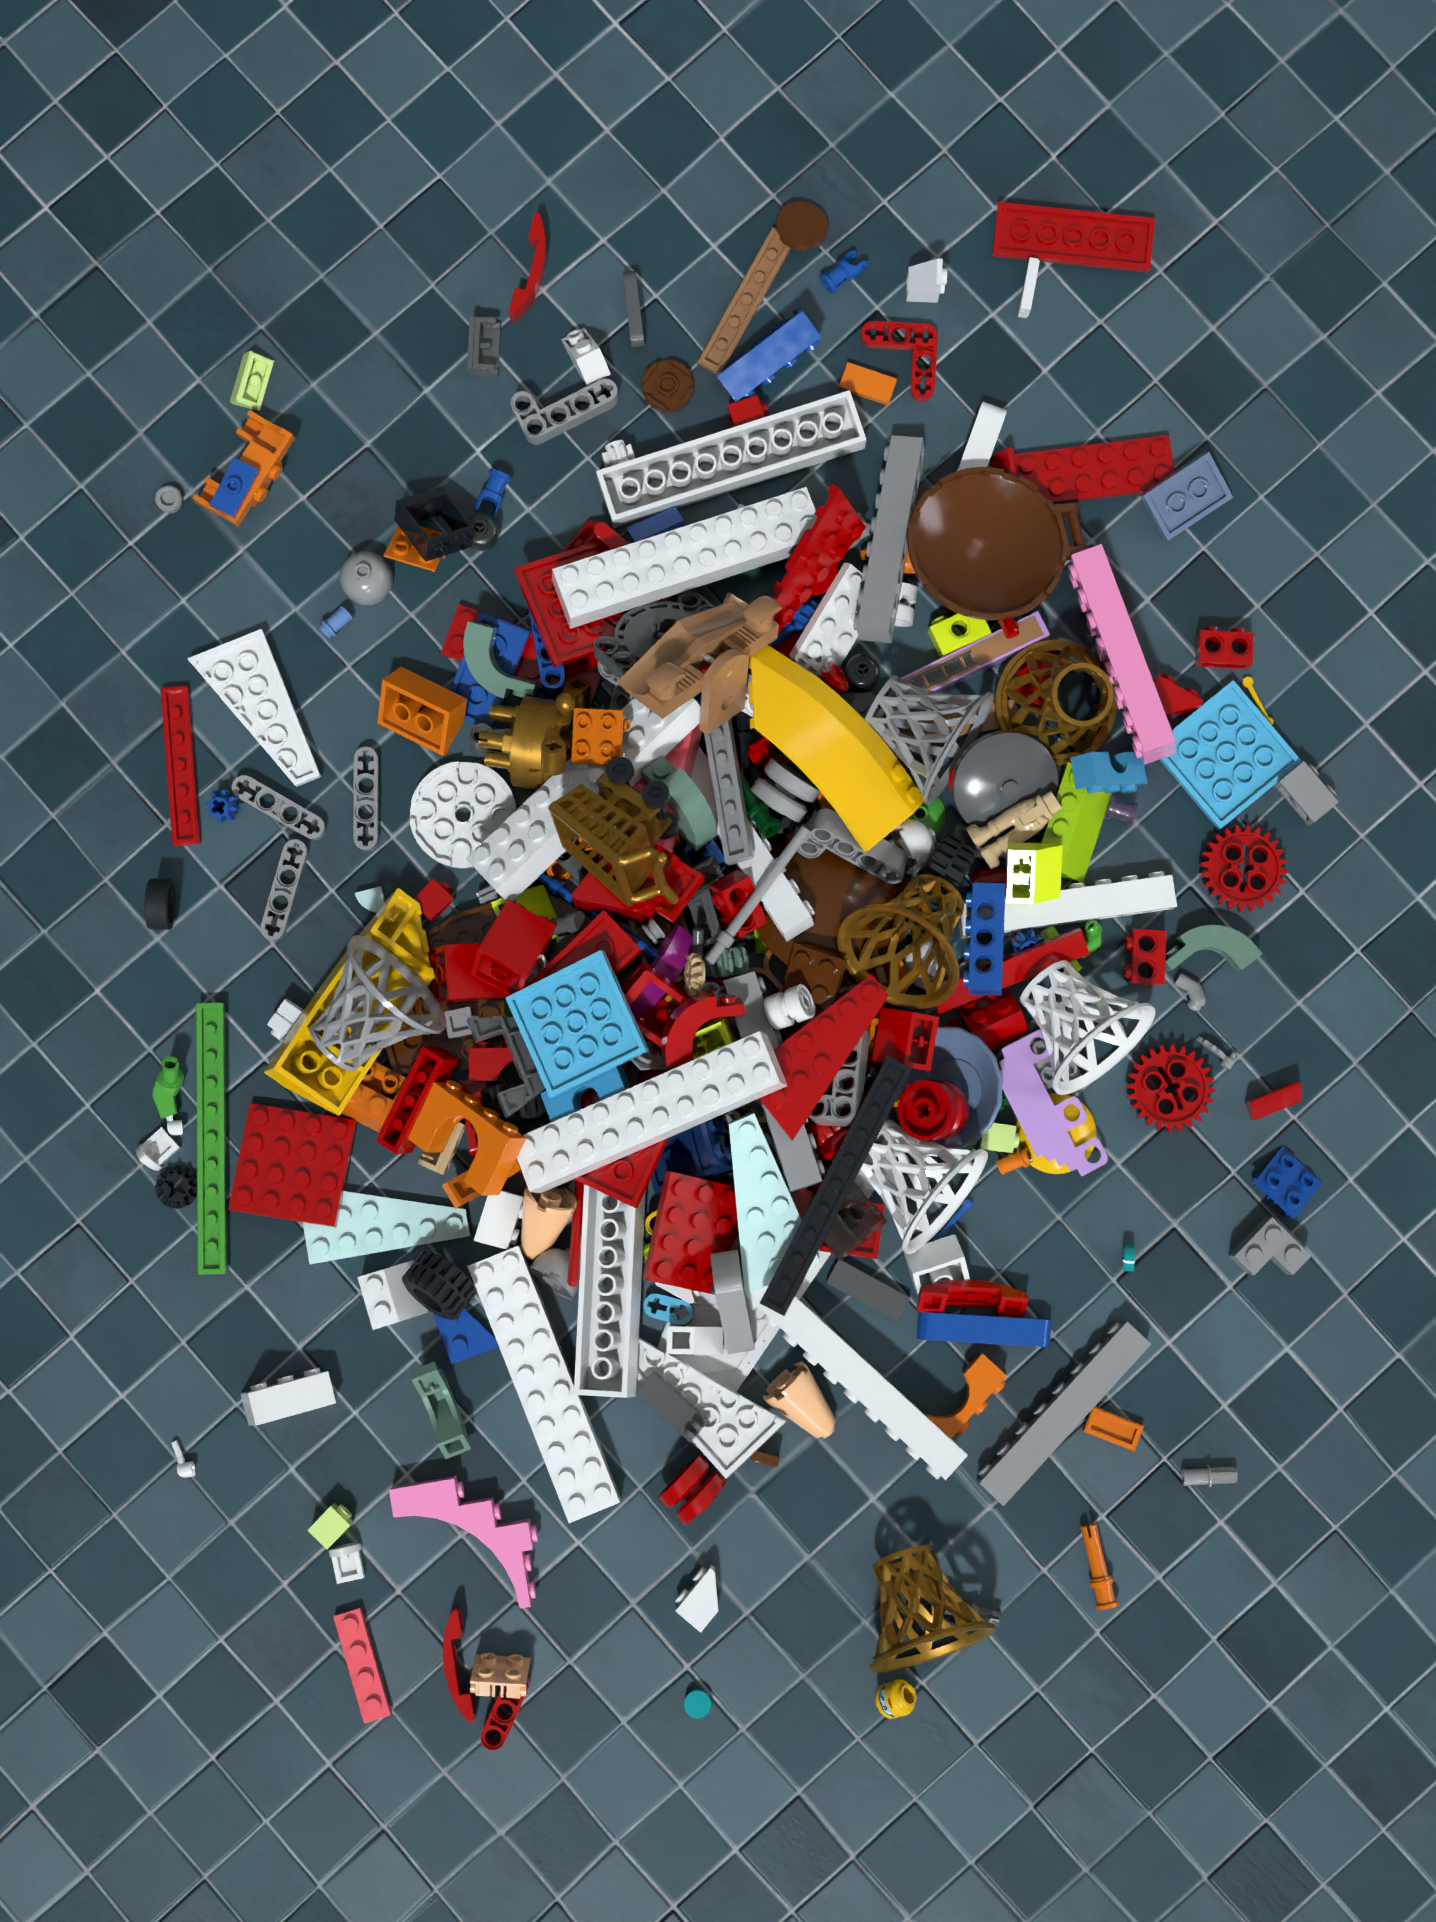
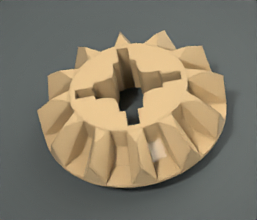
M699 953L689 954L685 963L684 989L689 997L700 993L705 983V964Z

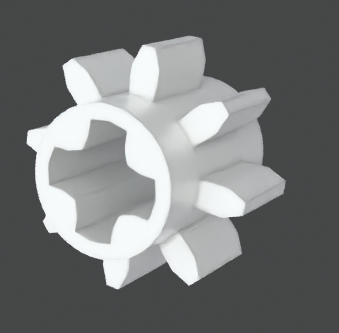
M624 440L608 443L605 446L606 452L602 453L605 468L635 459L632 445L625 446Z

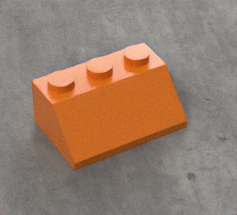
M399 667L382 680L377 724L444 756L447 754L464 722L467 698L403 667Z

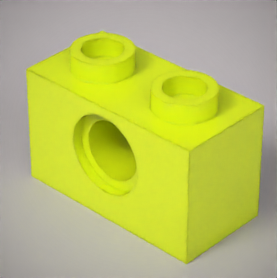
M957 612L956 615L950 618H946V615L933 620L931 622L932 626L928 630V634L940 658L992 634L986 620L967 617ZM961 625L965 629V634L957 636L952 632L951 627Z

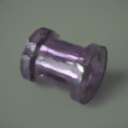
M1111 796L1105 818L1110 819L1113 817L1127 821L1128 825H1132L1138 803L1133 802L1131 804L1117 800L1116 796Z

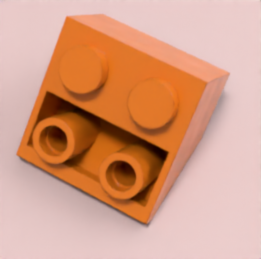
M374 1062L341 1114L380 1132L406 1077Z

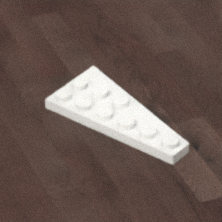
M262 629L187 658L296 787L321 777Z
M639 1337L638 1381L643 1384L652 1372L656 1371L710 1421L693 1442L725 1478H728L787 1422Z

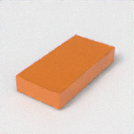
M847 362L839 389L842 391L850 390L851 394L888 406L897 379Z
M1094 1407L1088 1413L1082 1431L1135 1452L1144 1426Z

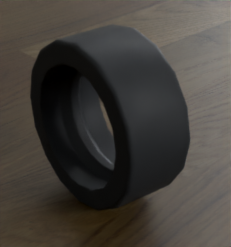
M149 879L147 882L144 910L148 929L171 930L174 925L176 891L174 882L171 879Z

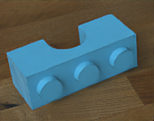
M1089 752L1071 758L1075 789L1087 790V794L1103 791L1105 794L1119 791L1121 793H1131L1138 791L1137 786L1148 784L1142 758L1137 759L1134 752H1124L1110 757L1109 752Z
M621 1064L554 1098H549L547 1091L540 1094L551 1122H554L581 1110V1098L590 1089H595L601 1101L631 1087Z

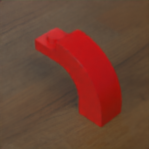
M712 990L697 993L683 1001L670 1015L663 1031L661 1042L662 1060L666 1067L681 1066L694 1060L693 1039L701 1025L714 1018L745 1015L743 1001L739 997L736 998L735 995H723L719 997L720 1000H716Z

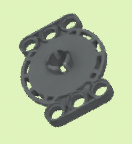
M685 591L679 594L678 602L656 601L635 607L624 614L618 621L614 637L602 636L595 640L594 657L620 679L678 620L714 608V606L697 592ZM694 602L696 605L686 606L683 603ZM625 623H626L625 630H624V631L621 630V628H622V627L625 625ZM610 647L613 650L609 652L601 651L600 648ZM628 662L630 665L621 667L617 663Z

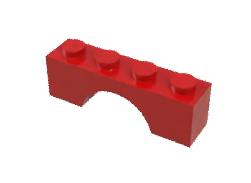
M491 1042L475 1043V1048H469V1081H497L505 1066L513 1061L506 1042H502V1047H491Z

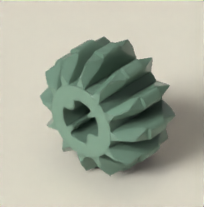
M743 946L725 948L714 965L705 960L710 950L704 954L705 970L710 978L740 975L749 970V955H747L746 948Z

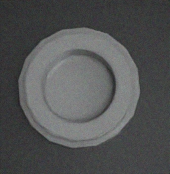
M164 486L157 491L155 501L163 512L172 514L181 509L183 496L177 488Z

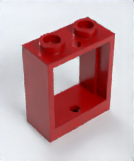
M645 961L638 966L621 987L629 1006L650 981L679 1003L689 998L683 989ZM633 1014L641 1033L662 1048L661 1042L664 1028L658 1033Z

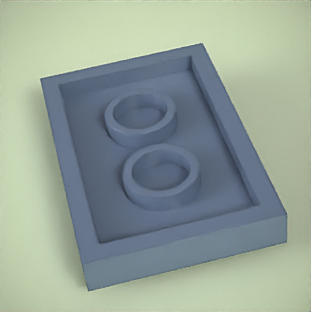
M1206 451L1140 494L1159 532L1166 541H1169L1233 498L1211 454Z

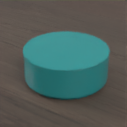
M1134 1244L1123 1245V1270L1134 1272L1135 1246Z
M693 1689L685 1696L684 1709L692 1718H703L710 1712L711 1698L706 1691Z

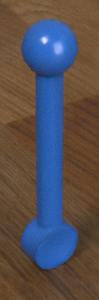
M967 1198L963 1201V1206L942 1231L933 1237V1241L943 1238L967 1209L972 1208L973 1201Z

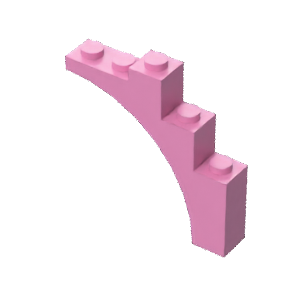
M457 1475L393 1486L389 1489L393 1517L421 1516L436 1518L457 1525L476 1536L495 1554L504 1566L514 1586L520 1609L531 1607L532 1599L536 1598V1589L534 1582H529L528 1571H532L530 1555H525L524 1551L533 1550L534 1542L538 1541L536 1525H531L530 1519L498 1524L497 1520H501V1510L499 1503L494 1504L493 1497L461 1503V1498L465 1497L462 1481L458 1482Z

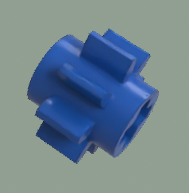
M811 600L809 605L803 603L794 614L793 620L796 621L794 624L795 629L800 633L804 631L819 606Z
M229 789L222 790L221 794L218 791L212 792L213 799L205 803L209 806L210 810L208 816L214 815L218 817V823L225 822L226 818L229 821L235 820L234 813L237 810H241L237 802L239 796L229 795Z
M1031 928L1027 932L1017 930L1015 937L1009 940L1015 946L1010 952L1012 954L1042 943L1043 939L1039 934L1035 935Z

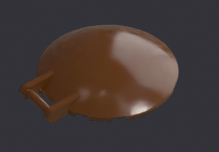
M973 467L950 473L941 478L928 491L926 490L912 513L907 535L908 552L912 567L925 589L937 601L954 612L981 620H1003L1022 615L1041 604L1051 594L1061 578L1066 561L1071 560L1072 554L1089 549V546L1085 545L1078 518V513L1080 512L1078 503L1054 506L1052 501H1048L1037 490L1039 487L1022 476L1016 477L1005 473L1003 469ZM1064 517L1068 519L1074 542L1073 547H1069L1062 519Z
M795 834L784 837L772 847L769 853L773 859L781 855ZM825 849L816 858H806L796 851L785 866L786 871L783 874L787 880L793 879L800 890V893L797 894L802 902L807 900L815 913L812 915L814 925L786 942L760 902L767 923L756 930L771 953L773 952L786 966L789 965L793 946L797 941L840 956L837 943L838 932L845 918L860 907L885 904L897 898L907 886L909 878L906 871H904L901 882L891 884L877 878L828 849ZM894 914L893 918L889 919L880 931L892 929L897 914ZM875 918L861 930H872L881 918ZM906 931L900 933L897 948L903 940ZM892 937L877 941L870 959L887 954ZM851 938L853 952L857 960L868 938ZM883 965L865 970L867 973L874 972L875 979L888 987ZM845 968L842 980L853 977L847 968ZM859 983L840 986L837 1000Z

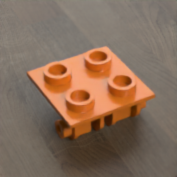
M399 526L384 553L386 558L435 572L441 558H436L426 562ZM421 527L429 539L445 534Z
M574 708L571 763L607 765L613 758L622 757L623 733L631 727V721L624 716V710Z

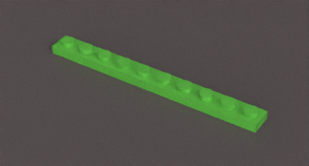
M196 1003L198 1275L227 1274L225 1003Z

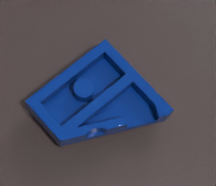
M465 1308L457 1319L453 1321L433 1313L451 1364L499 1347L496 1338Z

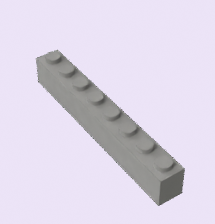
M891 435L890 445L885 446L884 461H887L886 468L881 469L880 472L882 490L881 493L876 495L875 507L878 509L877 517H873L871 522V532L874 533L873 540L868 541L867 544L869 562L868 565L863 567L862 580L865 581L864 589L859 590L858 605H860V612L855 614L853 623L854 630H857L859 639L863 641L892 643L908 553V527L917 502L926 451L923 438Z
M755 971L723 981L726 994L735 995L736 998L739 997L744 1003L745 1015L733 1016L740 1039L761 1031L768 1035L773 1050L781 1045L783 1041L780 1031L773 1030L765 1014L762 993L766 992L762 977L757 978ZM762 1104L789 1192L821 1183V1176L825 1175L821 1159L815 1160L813 1150L817 1149L813 1134H807L803 1124L794 1140L791 1141Z
M1125 1320L1121 1323L1116 1321L1108 1329L1107 1334L1109 1336L1104 1342L1098 1341L1089 1350L1088 1353L1091 1356L1084 1363L1080 1361L1070 1371L1072 1377L1066 1383L1062 1381L1052 1391L1054 1396L1047 1404L1043 1401L1034 1410L1033 1414L1035 1417L1030 1423L1024 1422L1014 1433L1017 1437L1010 1444L1005 1442L996 1452L998 1455L997 1459L992 1464L987 1462L979 1470L978 1475L980 1477L977 1479L978 1483L1003 1506L1149 1348L1151 1343L1130 1323Z

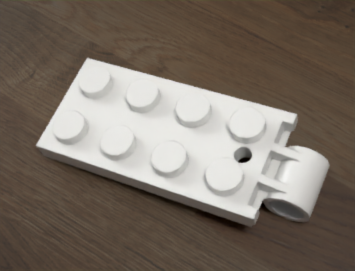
M844 562L789 654L791 659L797 661L795 663L820 678L823 677L820 673L821 668L830 671L829 661L834 662L838 667L841 666L858 637V632L854 630L853 623L855 614L860 612L858 594L860 589H864L865 581L862 580V573L852 564Z

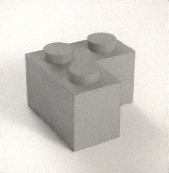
M1265 1217L1228 1256L1248 1275H1255L1270 1259L1285 1274L1294 1275L1312 1255L1273 1217Z

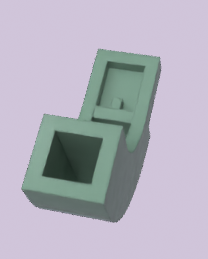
M473 620L467 621L463 642L464 656L475 680L485 690L501 698L509 697L510 689L513 690V695L523 698L529 696V694H537L539 683L509 675L497 664L494 656V643L498 627Z
M662 755L642 770V777L648 783L661 781L668 786L670 792L668 804L676 816L679 825L678 834L695 851L699 850L716 836V822L710 806L699 788L681 767L677 770Z
M1204 925L1191 929L1175 938L1181 948L1179 949L1176 945L1166 953L1165 969L1167 972L1173 970L1196 951L1211 950L1222 955L1232 968L1239 972L1263 953L1246 935L1233 928L1221 925Z
M434 1361L409 1371L411 1381L427 1409L437 1445L445 1459L471 1450L462 1416L442 1369H439Z

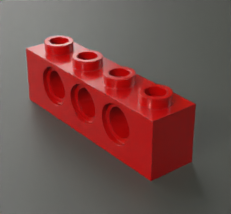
M422 1046L375 1141L396 1155L412 1153L416 1145L408 1139V1136L433 1083L449 1080L459 1059L439 1046Z

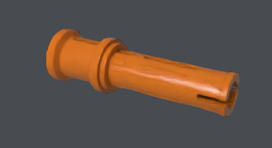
M1094 1523L1089 1526L1091 1536L1088 1525L1081 1526L1080 1530L1092 1574L1089 1584L1090 1587H1093L1097 1603L1095 1610H1105L1117 1607L1120 1604L1114 1596L1112 1587L1114 1579L1111 1575H1108L1097 1528L1098 1525Z

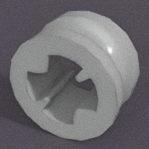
M651 918L648 919L649 923L647 925L642 924L641 928L656 945L658 939H664L666 935Z

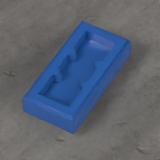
M234 457L209 505L235 519L259 474V470Z

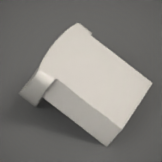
M161 1127L143 1144L140 1143L136 1147V1154L143 1164L155 1171H159L163 1168L161 1165L176 1153L181 1146L164 1127Z
M361 1543L344 1544L329 1550L337 1584L365 1577L360 1554L362 1549Z

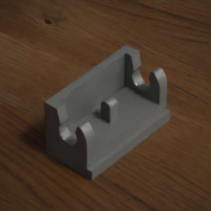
M469 316L467 356L469 376L498 377L501 325L496 323V318Z
M709 888L695 893L687 903L695 928L704 929L703 953L711 950L717 942L715 940L721 931H725L720 921L722 918L721 912L714 905L711 897L713 892Z

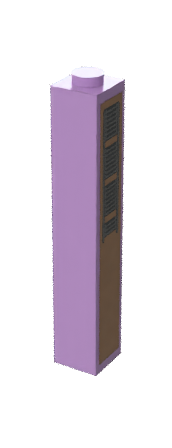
M1037 611L1015 622L1019 635L1012 639H1007L1003 630L1000 629L901 678L912 685L930 691L941 692L1015 656L1018 652L1032 644L1046 641L1050 634Z

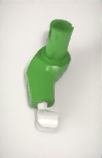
M173 1056L162 1060V1070L158 1074L152 1096L160 1118H166L168 1133L170 1135H182V1120L173 1121V1116L178 1114L175 1097L182 1087L184 1075L179 1069L178 1059Z

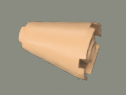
M526 1187L523 1196L520 1248L527 1258L535 1260L542 1252L551 1248L575 1212L578 1201L576 1196L566 1188L562 1192L554 1187L539 1194L529 1192V1189Z
M804 1362L795 1363V1370L789 1372L786 1369L771 1382L765 1390L769 1395H763V1399L767 1404L815 1438H826L835 1430L836 1419L808 1366Z

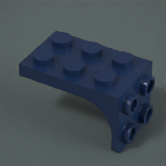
M717 1116L669 1137L651 1177L655 1194H661L666 1171L705 1179L733 1169L731 1144L728 1138L729 1125L723 1116Z

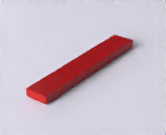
M187 685L161 688L172 846L201 844L189 687Z
M1080 928L1074 929L1004 957L1002 989L1034 977L1056 962L1062 960L1071 962L1089 955L1090 953L1082 930ZM986 964L977 969L987 971L990 969L991 964ZM961 974L953 994L945 1002L935 1007L938 1014H941L986 995H969V987H963L964 974ZM947 980L942 982L941 987L944 986Z

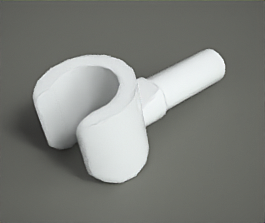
M178 1440L172 1442L171 1444L178 1462L177 1473L185 1478L195 1476L194 1462H185Z

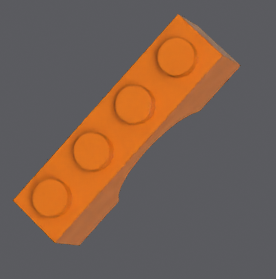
M981 1352L962 1371L967 1384V1393L960 1408L945 1416H934L925 1413L951 1439L956 1433L960 1436L970 1425L967 1420L974 1413L979 1415L988 1405V1402L985 1400L993 1392L996 1395L1006 1384L1004 1379L1007 1375Z

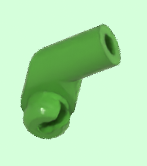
M1095 920L1087 921L1084 926L1085 942L1090 954L1102 944V927ZM1086 955V956H1084V957H1081L1080 959H1081V960H1084V959H1085L1086 957H1088L1089 955Z

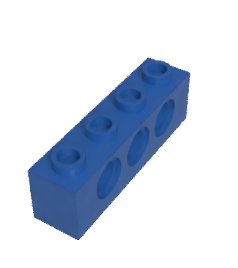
M973 883L972 891H967L966 907H972L971 917H966L965 933L971 934L970 944H965L964 960H970L969 970H964L963 987H969V995L1002 996L1005 883ZM983 907H988L993 911V914L988 918H982L978 915V911ZM981 934H988L992 937V941L989 944L983 945L977 941V937ZM981 960H986L991 964V967L987 971H980L976 968V964Z

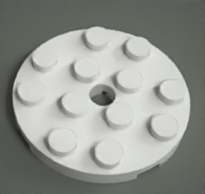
M451 762L431 771L417 786L411 800L410 826L419 846L435 861L453 868H474L466 858L517 810L508 784L494 770L479 763ZM461 808H468L471 812L469 821H458L456 819L457 811Z

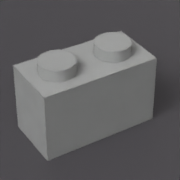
M1303 761L1274 786L1309 826L1334 807L1338 800L1335 798L1337 796L1335 791L1328 784L1324 785L1318 778L1319 773L1311 764L1307 765Z

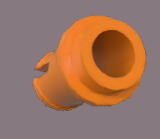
M1019 1147L1016 1152L996 1160L997 1167L1002 1175L1022 1166L1027 1168L1033 1162L1032 1155L1027 1147Z

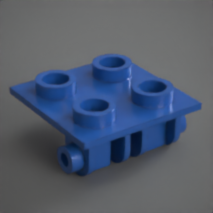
M1283 1146L1264 1170L1252 1179V1182L1255 1183L1254 1187L1260 1189L1264 1194L1266 1193V1198H1271L1273 1200L1272 1204H1277L1284 1212V1215H1289L1292 1219L1299 1215L1322 1185V1182Z

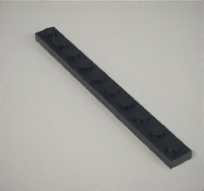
M887 1056L760 1304L783 1316L786 1315L903 1089L912 1068Z

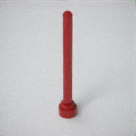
M575 1180L574 1195L578 1203L572 1217L567 1283L571 1287H575L578 1284L582 1238L584 1184Z

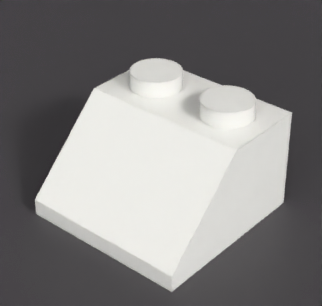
M501 1190L499 1195L487 1196L474 1241L507 1250L510 1249L511 1244L516 1245L520 1230L516 1229L519 1218L522 1219L523 1196Z
M955 1234L926 1243L912 1254L904 1252L918 1298L921 1288L928 1285L951 1280H970L965 1257Z
M414 1260L357 1277L373 1330L429 1312L427 1308L421 1305L408 1292L402 1282V1276L414 1263Z

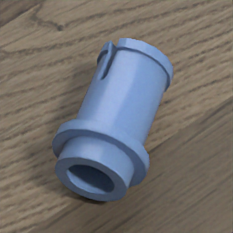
M341 606L327 620H321V625L318 628L329 639L332 636L336 637L335 633L353 618Z

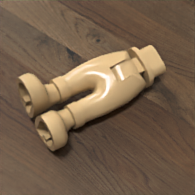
M1049 791L1041 797L1038 794L1036 799L1031 798L1015 804L993 821L991 820L986 823L987 826L978 827L975 824H971L966 827V830L978 848L993 836L996 837L1000 832L1015 826L1013 830L1003 837L1001 836L996 839V842L979 850L989 867L993 870L1000 864L999 856L1001 853L1008 851V842H1025L1037 834L1047 824L1049 819L1052 820V815L1060 811L1062 807L1053 793Z

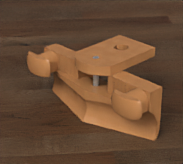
M762 596L754 600L745 610L735 601H731L680 619L619 679V684L627 693L662 719L702 692L699 730L708 735L745 708L749 658L778 638L779 624L773 620V615L780 611L782 606L776 599L770 596ZM710 663L711 665L706 673H702L700 670Z

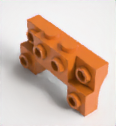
M251 410L247 413L249 419L242 430L238 428L236 431L238 437L249 443L239 460L258 469L259 474L235 519L209 505L220 485L209 477H206L204 480L206 485L200 495L195 494L192 498L200 506L217 516H221L237 527L240 526L250 508H255L258 502L261 503L268 494L267 488L272 480L275 481L280 476L283 464L281 460L295 440L293 434L267 421Z

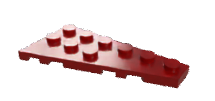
M831 484L827 491L831 495L824 507L819 505L815 512L817 519L812 529L805 530L784 568L788 571L782 582L776 581L772 589L775 591L773 598L782 606V609L773 615V620L779 624L778 633L793 619L794 614L802 604L809 600L812 592L827 578L828 573L838 561L843 559L846 551L861 537L866 529V526L842 491L834 484Z
M872 974L774 1049L788 1086L763 1096L759 1100L791 1141L794 1140L889 996Z

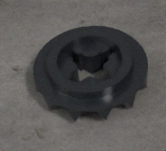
M175 1165L165 1168L157 1176L155 1185L157 1198L170 1208L180 1209L187 1207L197 1197V1176L185 1166ZM181 1179L180 1186L186 1193L176 1192L172 1195L173 1188L167 1182H177Z

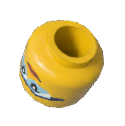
M896 1679L881 1684L875 1695L876 1707L888 1719H895L910 1714L915 1707L917 1699L914 1688L903 1679Z

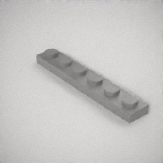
M729 719L710 734H704L724 860L726 864L732 865L753 859L754 854L732 721Z

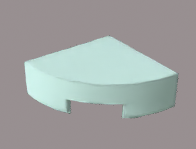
M381 886L355 893L358 902L371 912L377 913L385 903Z

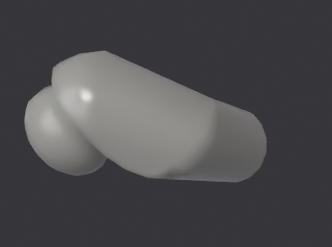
M1180 973L1174 985L1188 992L1190 998L1187 1004L1188 1007L1193 1011H1199L1206 1003L1202 986L1197 981Z

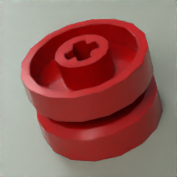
M917 1081L904 1090L898 1103V1119L902 1128L909 1136L918 1140H948L959 1134L965 1127L968 1118V1103L964 1093L955 1084L948 1081Z
M700 1454L693 1458L658 1496V1499L667 1508L673 1507L682 1498L684 1499L676 1510V1517L684 1525H687L698 1514H701L715 1500L717 1494L727 1483V1480L717 1471L710 1473L703 1481L701 1480L709 1469V1463Z

